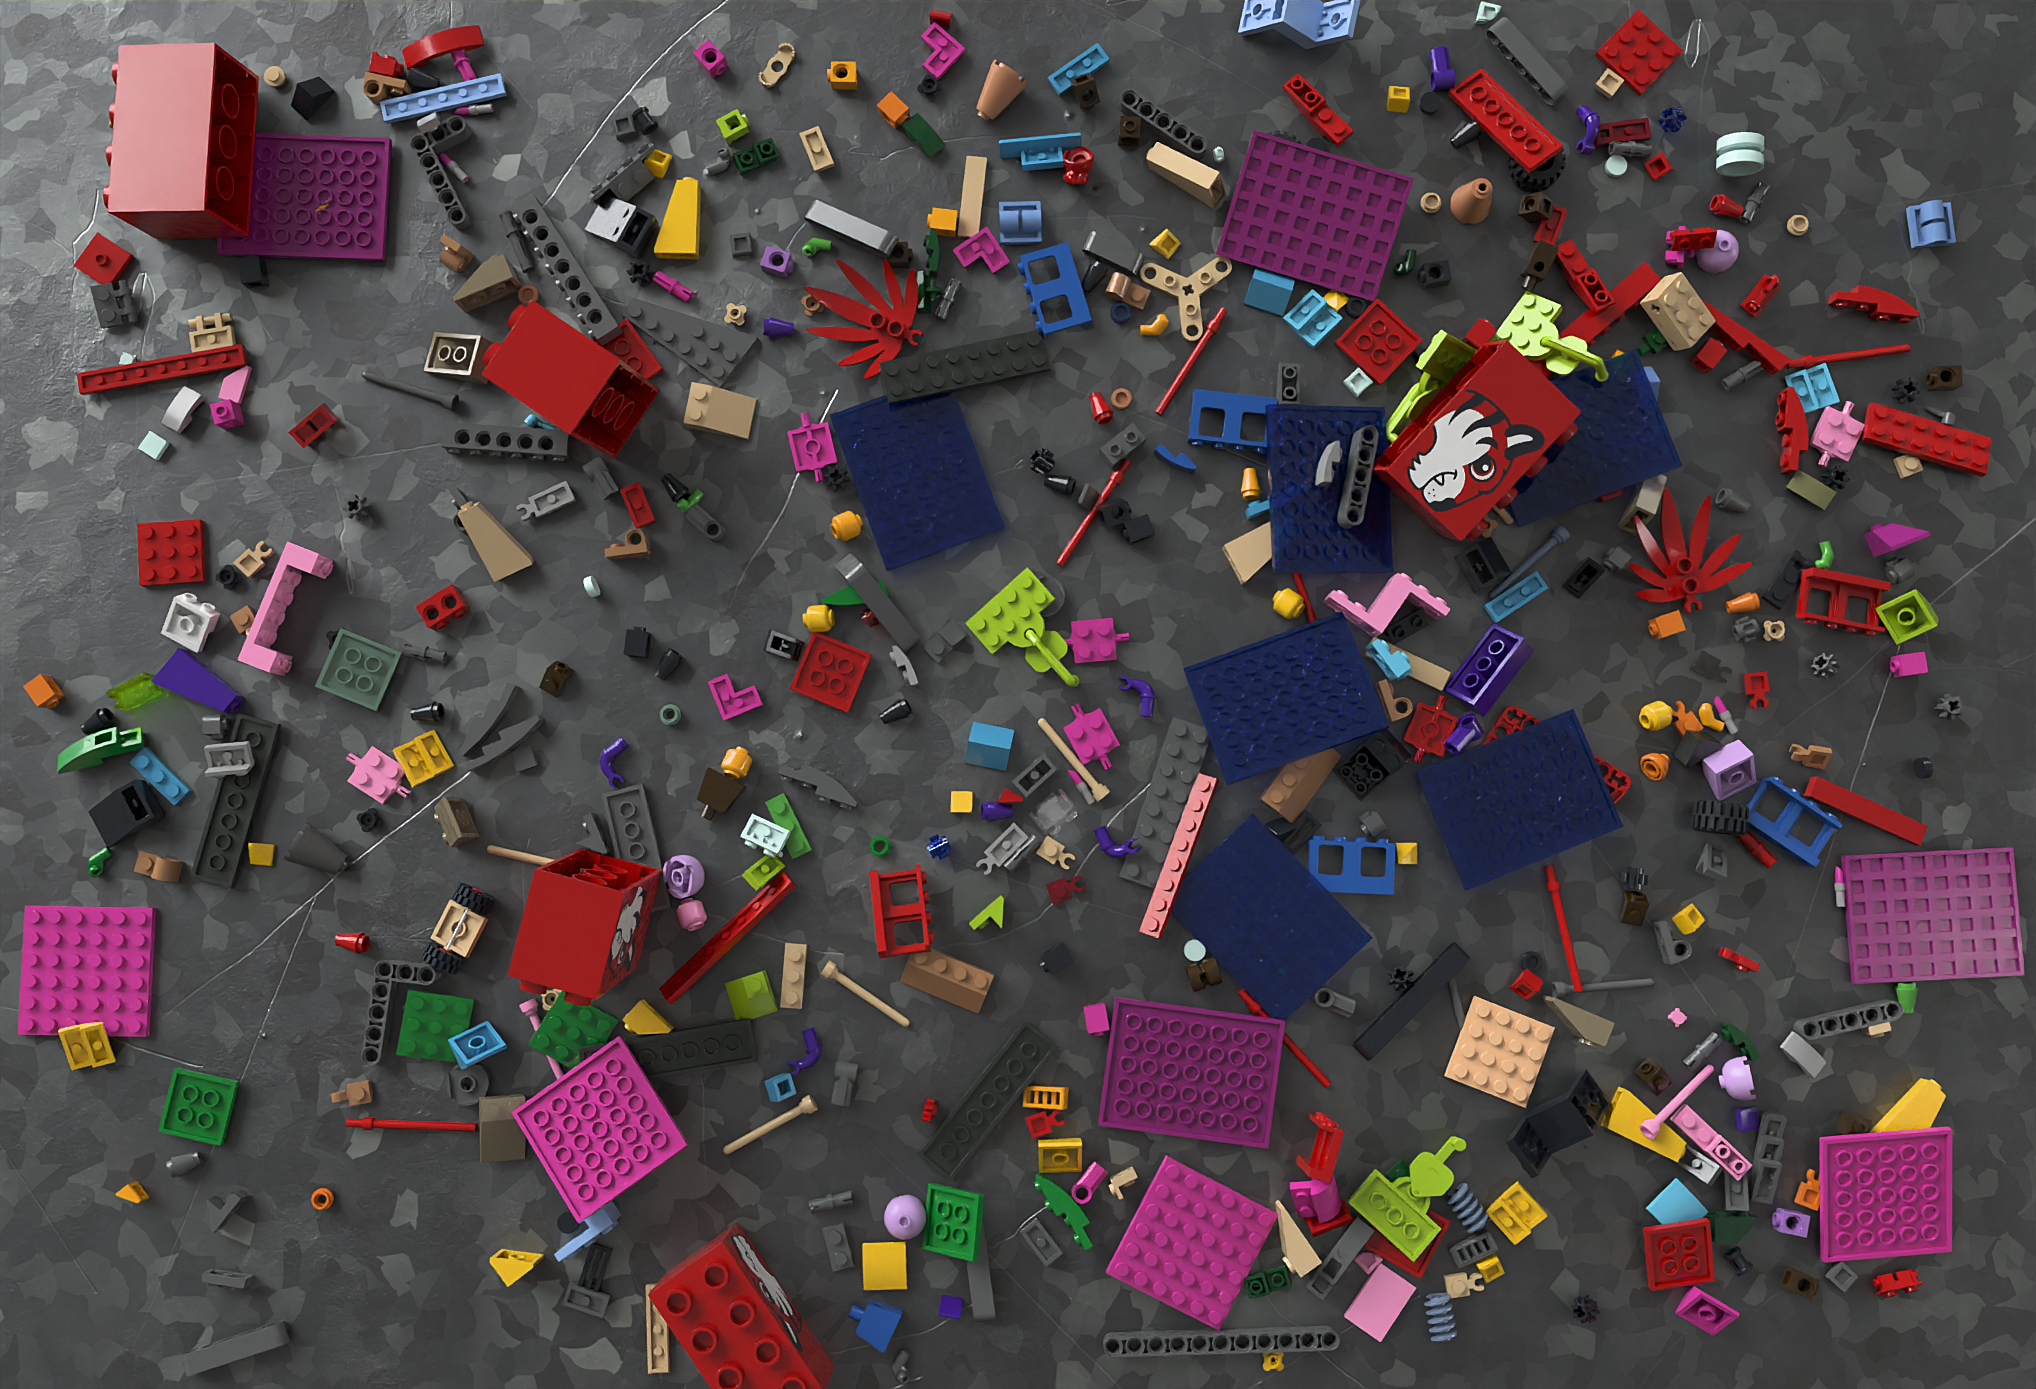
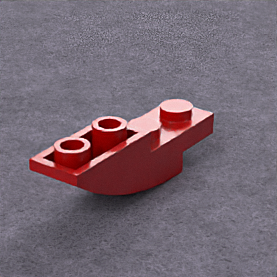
M1299 73L1283 85L1284 91L1296 108L1323 138L1328 137L1339 147L1353 135L1354 130L1326 104V99Z
M1572 239L1558 245L1557 247L1560 248L1555 258L1562 267V275L1579 298L1595 312L1615 304V300L1594 268L1590 269Z
M1858 285L1850 292L1836 291L1829 296L1828 305H1835L1838 309L1853 307L1858 311L1869 310V317L1876 318L1877 321L1897 320V323L1907 324L1919 317V312L1904 300L1883 290Z
M1787 387L1778 395L1779 413L1775 419L1777 432L1785 433L1782 438L1784 450L1780 458L1782 474H1791L1797 471L1799 455L1808 451V427L1803 406L1794 388Z

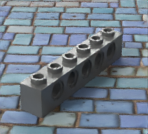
M443 422L441 447L447 450V453L453 455L468 452V455L481 456V453H485L495 458H502V455H510V458L523 459V456H527L536 461L552 458L554 462H564L565 459L571 460L573 436L563 430ZM469 435V442L462 444L463 437ZM486 437H490V443L483 446V440ZM510 438V446L503 447L504 441ZM532 440V446L524 449L525 442ZM552 441L553 447L550 450H545L546 443Z

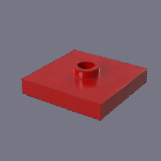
M97 232L73 266L100 284H115L134 256Z

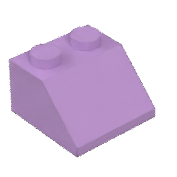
M1740 740L1727 744L1702 759L1703 773L1719 801L1756 783L1754 754Z

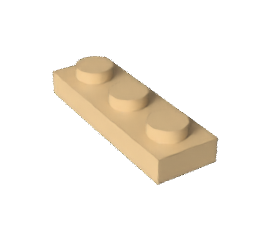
M785 943L780 1007L802 1009L807 944Z

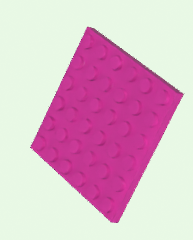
M25 906L18 1035H59L58 1032L61 1028L103 1022L107 1036H150L156 908Z
M621 1036L615 1038L511 1112L577 1223L586 1220L689 1146Z
M1936 1127L1819 1137L1820 1259L1824 1263L1952 1252L1951 1128Z
M1166 1155L1105 1272L1219 1331L1244 1283V1278L1247 1277L1278 1214Z

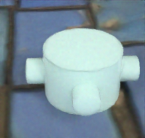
M1217 147L1213 150L1215 162L1220 163L1224 161V152L1221 147Z
M123 352L119 364L136 363L138 358L136 355L132 356L127 352Z

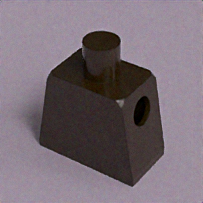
M1541 239L1532 246L1520 274L1522 277H1525L1521 288L1533 292L1536 283H1540L1546 278L1560 247Z
M708 767L697 797L698 801L705 804L700 816L711 821L716 811L726 814L743 793L746 786Z

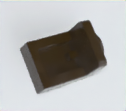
M555 661L547 667L539 688L556 698L559 697L567 679L573 675L574 670L563 662Z
M1625 890L1623 894L1625 903L1619 917L1620 922L1642 926L1649 907L1646 895L1639 891Z
M1646 1058L1634 1070V1073L1644 1081L1651 1092L1657 1097L1672 1083V1080L1663 1068L1650 1058Z

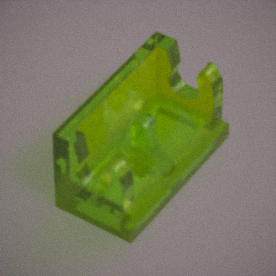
M143 672L106 691V694L109 698H113L116 701V704L113 705L116 709L126 712L163 692L159 685L151 682L155 675Z

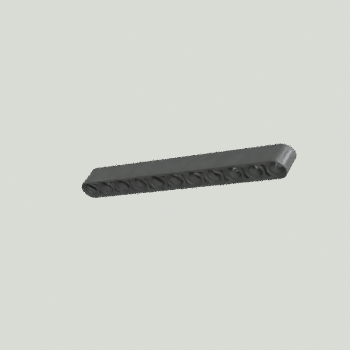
M1331 1326L1220 1329L1219 1331L1216 1329L1111 1332L1103 1338L1104 1352L1109 1357L1332 1351L1338 1348L1340 1344V1338ZM1307 1334L1312 1335L1309 1343L1302 1342L1303 1336ZM1333 1334L1334 1337L1331 1342H1324L1325 1335ZM1284 1335L1291 1336L1290 1341L1282 1344L1280 1339ZM1242 1336L1248 1338L1246 1344H1237L1238 1338ZM1268 1336L1269 1341L1266 1344H1260V1337ZM1219 1337L1226 1338V1342L1222 1346L1215 1344ZM1180 1338L1183 1340V1344L1180 1347H1174L1172 1345L1173 1340ZM1203 1338L1205 1340L1204 1344L1199 1347L1195 1346V1339ZM1154 1339L1162 1341L1161 1345L1157 1348H1153L1150 1345ZM1114 1340L1119 1344L1117 1348L1110 1349L1107 1347L1108 1342ZM1138 1340L1140 1342L1139 1347H1129L1130 1341Z

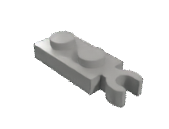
M564 481L529 497L530 504H520L516 509L518 511L527 510L526 515L521 517V520L527 521L531 519L534 513L537 518H540L575 502L576 498L569 483Z
M1013 823L984 852L988 857L979 860L976 866L979 867L982 863L987 864L988 869L984 874H989L994 863L1000 867L1029 837Z

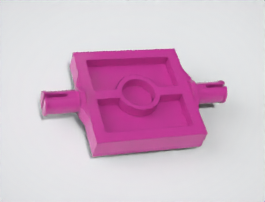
M805 412V416L804 413H801L803 426L787 431L796 472L814 471L816 483H819L820 480L823 482L825 479L822 469L826 466L838 464L828 422L811 424L809 412Z
M1113 618L1071 621L1072 632L1070 639H1064L1074 653V663L1117 660V643L1129 642V638L1121 639V637H1129V633L1116 634Z
M1079 703L1075 704L1078 711L1075 706L1071 708L1077 718L1063 729L1083 765L1092 760L1099 759L1104 770L1108 769L1107 765L1109 768L1113 765L1109 761L1107 754L1112 749L1118 747L1120 743L1101 708L1084 714Z

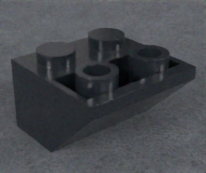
M1491 537L1454 557L1474 593L1512 573Z

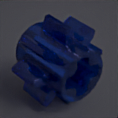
M1668 107L1661 113V119L1658 122L1665 133L1668 131L1674 133L1682 129L1684 120L1687 117L1681 107L1677 109L1675 107Z
M936 834L929 838L930 843L926 846L933 859L939 857L942 860L949 856L948 851L952 850L945 835L939 837Z

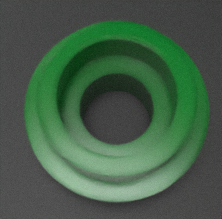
M876 836L870 842V850L873 855L883 857L890 852L891 843L884 836ZM879 842L884 844V849L881 851L877 849Z

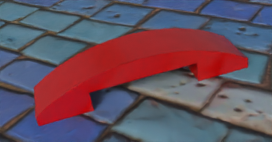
M471 25L428 35L405 47L402 53L407 70L409 71L410 68L416 69V67L428 65V60L461 49L468 52L485 46L480 26Z

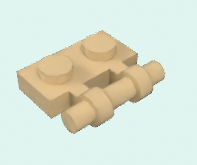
M219 312L215 313L214 316L204 317L202 315L196 316V319L188 320L190 328L197 327V331L189 332L192 353L236 345L234 328L231 325L225 326V322L233 321L232 314ZM215 324L216 328L206 329L207 325Z

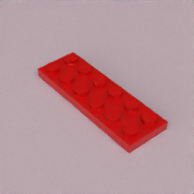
M1482 68L1449 90V97L1528 173H1531L1562 151L1563 145Z
M1871 402L1867 406L1862 441L1979 477H1984L1987 474L1992 438Z

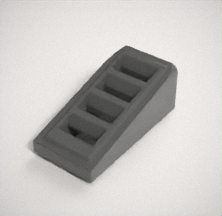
M1486 1228L1448 1248L1459 1269L1499 1251L1493 1237ZM1484 1238L1488 1244V1247L1486 1248L1483 1242L1481 1241ZM1475 1242H1477L1478 1246L1481 1249L1478 1252L1473 1244ZM1466 1246L1470 1247L1473 1255L1469 1256L1465 1248ZM1460 1249L1465 1256L1464 1260L1460 1258L1457 1252Z

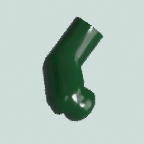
M1406 250L1405 261L1394 265L1393 270L1397 276H1405L1414 270L1416 250Z

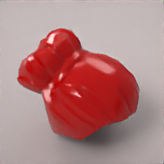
M1082 146L1065 151L1063 164L1066 172L1063 175V180L1066 183L1072 185H1086L1088 183V173L1094 160V155L1088 148Z

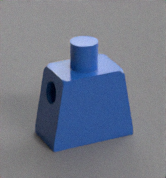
M869 1300L865 1310L853 1305L848 1317L859 1322L855 1333L884 1353L903 1310Z

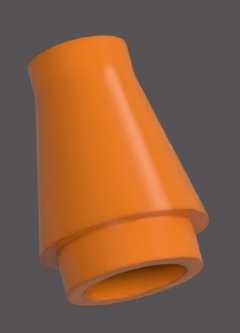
M1748 592L1726 602L1728 614L1755 612L1756 609H1760L1758 595Z

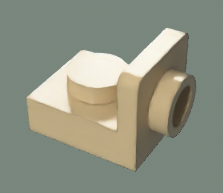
M1133 1166L1109 1177L1111 1184L1108 1186L1113 1197L1118 1196L1119 1200L1124 1199L1119 1186L1127 1187L1135 1182L1134 1179L1138 1178Z

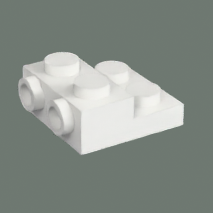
M181 594L173 598L161 634L199 653L203 650L208 634L214 631L220 613L215 611V606L212 604H202L196 601L197 597L193 594Z

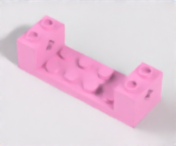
M287 542L238 657V661L277 675L285 676L292 666V656L271 649L270 646L275 642L277 638L276 631L285 619L284 612L287 605H290L293 600L292 593L295 586L301 581V572L305 571L326 579L333 568L332 559Z

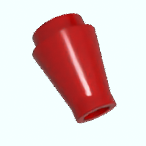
M1722 194L1714 196L1710 203V210L1716 215L1739 218L1743 212V206Z
M1100 392L1091 394L1089 399L1094 420L1100 425L1110 422L1113 419V410Z
M339 933L335 938V945L360 954L368 950L370 938L364 933Z

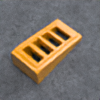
M1028 1085L1023 1091L1022 1107L1068 1109L1069 1088ZM1031 1090L1034 1091V1103H1031ZM1040 1091H1043L1042 1103H1039ZM1049 1092H1052L1051 1104H1048ZM1057 1092H1060L1059 1104H1057Z

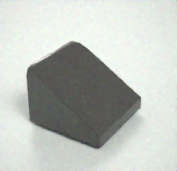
M1086 484L1078 500V507L1090 511L1098 499V491L1089 484Z

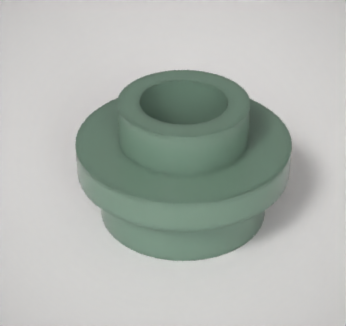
M668 704L661 709L660 719L666 725H675L681 719V711L677 706ZM670 711L674 712V717L672 719H669L667 717V714Z

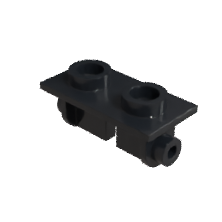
M1421 607L1418 610L1414 609L1412 613L1395 623L1387 625L1383 632L1387 637L1389 636L1392 645H1395L1428 626L1429 622Z

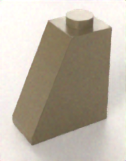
M1650 469L1646 470L1638 480L1617 528L1637 536L1633 517L1637 515L1646 526L1655 516L1667 477Z

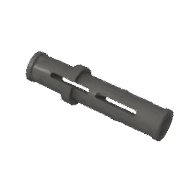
M508 210L500 213L499 217L506 230L505 235L512 244L522 272L529 273L533 271L535 266L521 236L522 230L517 226L512 211Z

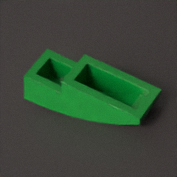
M882 580L876 582L888 598H890ZM851 585L821 599L824 605L831 607H858L866 605Z

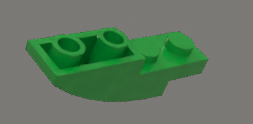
M114 727L94 733L75 742L58 755V773L61 774L103 764L104 757L144 748V732L142 728L119 732Z
M1036 1174L1035 1178L1037 1181L1034 1182V1185L1039 1194L1044 1193L1047 1200L1044 1202L1049 1212L1052 1213L1054 1211L1056 1216L1065 1213L1062 1217L1068 1228L1073 1227L1076 1233L1073 1237L1078 1246L1083 1245L1085 1251L1093 1247V1243L1084 1228L1090 1221L1083 1208L1057 1182L1043 1174Z

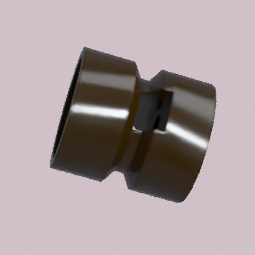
M1214 957L1202 960L1200 965L1193 963L1185 966L1193 992L1205 989L1206 985L1212 987L1222 983Z

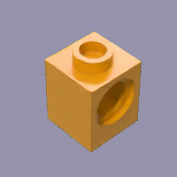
M831 62V69H827V81L831 82L833 90H857L856 62ZM840 73L847 74L845 78L837 77Z
M933 208L932 215L928 214L927 227H930V230L931 228L935 229L937 235L956 237L958 211Z

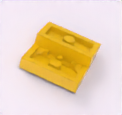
M435 730L417 736L414 740L393 749V753L412 788L454 767Z
M103 1022L86 1023L59 1029L58 1033L71 1070L90 1065L94 1068L116 1061Z
M1519 1181L1507 1189L1486 1210L1488 1216L1514 1245L1529 1235L1531 1229L1548 1216L1547 1212Z
M906 1242L863 1243L864 1290L907 1289Z

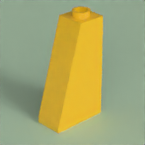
M686 177L683 180L676 181L654 247V254L657 259H699L701 186L698 180Z
M1920 1078L1875 1125L1870 1133L1930 1128L1946 1097L1941 1091L1942 1087L1932 1079Z
M1618 1087L1612 1099V1105L1605 1115L1601 1126L1678 1162L1686 1152V1142L1664 1122L1660 1125L1659 1133L1653 1139L1647 1138L1640 1131L1639 1126L1645 1120L1654 1119L1656 1115L1630 1091Z

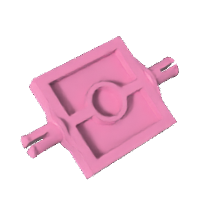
M1846 401L1842 412L1830 406L1824 408L1808 445L1816 448L1822 454L1817 464L1821 468L1827 467L1830 458L1846 463L1852 455L1865 426L1850 416L1855 405L1852 402Z
M372 746L361 759L352 752L348 754L350 757H346L347 761L356 766L348 782L381 804L385 805L390 796L396 792L405 799L409 797L407 794H411V791L401 785L405 773L400 764Z

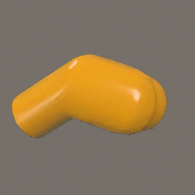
M1702 704L1699 709L1701 723L1706 727L1721 732L1724 722L1714 719L1710 704Z

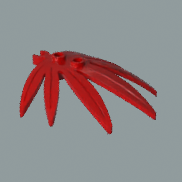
M836 259V263L851 284L866 300L879 309V312L843 295L804 286L805 291L830 310L850 321L871 328V330L852 327L806 328V331L820 337L839 341L865 342L879 340L878 343L865 347L838 363L840 367L856 365L882 353L865 373L863 378L868 380L881 373L879 362L894 360L897 357L905 339H908L910 344L915 347L920 345L914 342V336L920 335L923 337L924 334L919 330H909L914 321L918 306L916 273L914 269H910L905 289L904 306L897 277L888 261L883 259L885 281L894 306L891 309L881 294L862 275L840 259Z
M1669 488L1663 489L1660 524L1663 545L1669 564L1637 515L1633 517L1636 532L1644 551L1656 568L1666 577L1664 579L1642 566L1633 563L1628 564L1630 570L1638 578L1662 589L1639 591L1635 593L1637 598L1653 603H1665L1684 598L1683 608L1685 613L1691 612V604L1695 605L1696 610L1702 609V603L1696 599L1695 594L1716 589L1730 582L1752 565L1751 562L1734 565L1710 577L1728 558L1739 542L1742 535L1737 534L1719 546L1706 560L1702 568L1699 569L1709 527L1711 496L1704 498L1696 514L1690 534L1688 558L1674 501Z

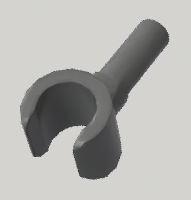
M1927 406L1926 411L1942 418L1941 423L1950 426L1954 425L1955 415L1953 413H1943Z

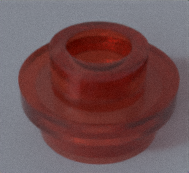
M868 608L863 609L861 618L870 627L877 626L880 622L872 611Z

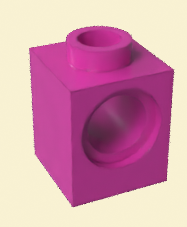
M709 39L693 52L696 61L712 78L720 75L726 69L727 62L725 57ZM710 58H716L713 63L707 62Z
M231 399L210 404L214 424L226 430L245 424L240 404Z
M1925 652L1891 657L1890 669L1894 677L1928 673Z
M1105 1004L1083 1006L1088 1034L1092 1033L1093 1036L1105 1035V1031L1109 1030Z

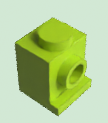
M738 109L715 120L728 145L749 133L748 126L750 123L745 114L740 115Z

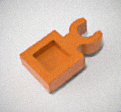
M1681 701L1675 702L1678 706V711L1674 712L1672 709V717L1676 718V721L1672 724L1683 738L1686 730L1697 732L1702 730L1703 726L1693 712L1688 711L1685 713L1684 704Z
M1809 1169L1806 1174L1808 1182L1807 1184L1804 1182L1800 1183L1794 1202L1818 1211L1820 1206V1174L1818 1179L1815 1180V1171Z

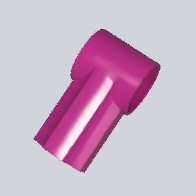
M1095 1161L1090 1164L1078 1182L1071 1188L1072 1197L1080 1204L1087 1203L1091 1199L1094 1191L1108 1174ZM1080 1187L1087 1189V1194L1084 1198L1076 1197V1191Z

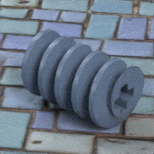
M1462 1183L1447 1193V1196H1450L1447 1204L1455 1203L1452 1211L1460 1210L1457 1218L1465 1217L1462 1225L1470 1224L1467 1232L1472 1233L1485 1227L1491 1219H1488V1213L1483 1211V1206L1478 1204V1199L1473 1197V1192L1467 1190L1468 1185Z
M1443 1292L1427 1295L1426 1297L1430 1300L1425 1302L1424 1305L1431 1307V1309L1426 1311V1315L1433 1316L1427 1322L1434 1324V1327L1430 1328L1429 1332L1436 1333L1435 1336L1431 1337V1341L1447 1342L1456 1339L1457 1329L1454 1328L1456 1323L1452 1319L1454 1313L1451 1311L1452 1303L1449 1302L1451 1299L1450 1294Z

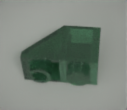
M1715 1210V1213H1707V1219L1710 1221L1711 1240L1715 1244H1737L1758 1222V1217L1751 1214L1750 1211L1728 1213L1726 1210Z

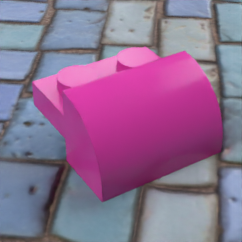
M1332 1174L1330 1183L1314 1178L1311 1181L1290 1182V1192L1298 1217L1317 1216L1319 1223H1323L1333 1219L1339 1213L1341 1198L1334 1174Z

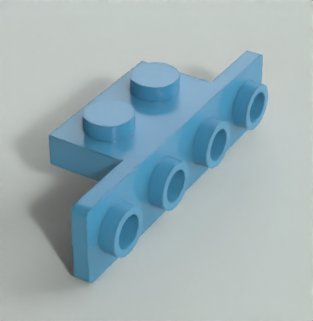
M1080 132L999 141L1000 158L1021 157L1022 171L1064 167L1062 153L1082 147Z

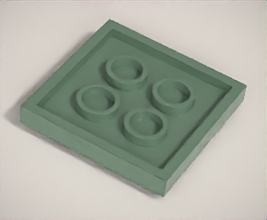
M340 628L315 687L377 711L400 660L401 652Z

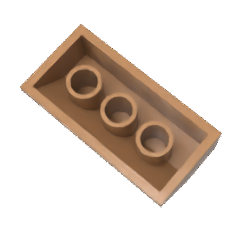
M1312 731L1306 732L1258 800L1293 825L1341 758V755Z
M931 948V952L911 954L909 956L900 982L978 1014L994 974Z

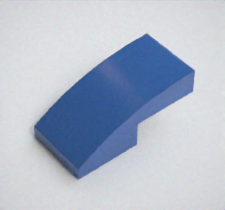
M1162 444L1154 451V454L1159 459L1178 470L1193 473L1197 467L1182 452L1175 457Z

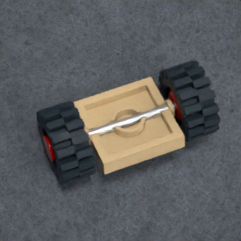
M461 882L452 897L453 900H450L430 937L438 943L429 942L421 957L430 966L454 975L458 973L465 959L464 957L470 956L488 921V918L477 912L488 915L495 901V898L487 892Z

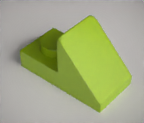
M765 855L747 869L742 876L757 891L774 878L785 865L777 856L772 858Z
M1002 895L969 922L974 930L977 927L980 930L990 922L987 919L990 916L1002 929L1004 905Z

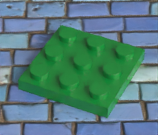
M408 990L396 1055L458 1063L448 1039L469 1029L474 998Z
M561 990L528 1045L573 1069L581 1063L578 1048L605 1043L619 1019L593 1004L590 1006H579L564 1001L565 991Z
M179 1067L174 1068L158 1132L218 1146L224 1145L240 1081Z
M928 1183L925 1210L926 1224L923 1231L922 1249L971 1262L978 1261L984 1194L936 1183Z

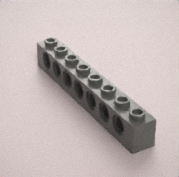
M531 193L512 206L515 211L513 217L519 226L523 224L526 228L523 232L530 242L534 241L537 245L534 250L541 259L543 257L546 259L545 267L551 275L555 274L558 278L555 282L562 292L566 291L569 295L566 299L571 307H576L580 312L577 314V317L583 325L587 324L590 330L587 332L594 342L598 340L603 346L622 334L623 331L534 194ZM537 218L535 223L530 224L532 219ZM548 234L545 240H541L542 236ZM559 251L557 256L551 257L553 252ZM569 267V271L562 274L563 269ZM576 284H580L577 290H572ZM586 301H591L589 306L583 307ZM602 317L599 323L594 324L596 318Z

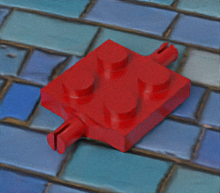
M1440 695L1436 706H1428L1421 702L1417 703L1402 739L1403 742L1413 745L1417 749L1412 760L1413 762L1421 764L1425 753L1443 757L1446 750L1444 747L1445 741L1453 733L1458 718L1449 715L1443 710L1448 700L1447 697Z

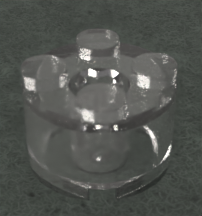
M1061 787L1057 789L1059 791L1058 794L1055 795L1052 792L1035 807L1037 810L1035 814L1029 813L1031 819L1045 835L1050 833L1051 836H1054L1061 830L1060 825L1066 820L1070 822L1078 815L1076 812L1077 806Z

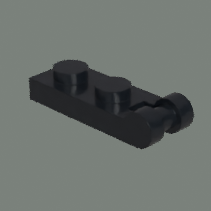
M1794 550L1761 598L1778 610L1782 609L1801 581L1802 570L1811 568L1814 561L1801 556V552ZM1795 562L1800 565L1798 570L1793 567Z

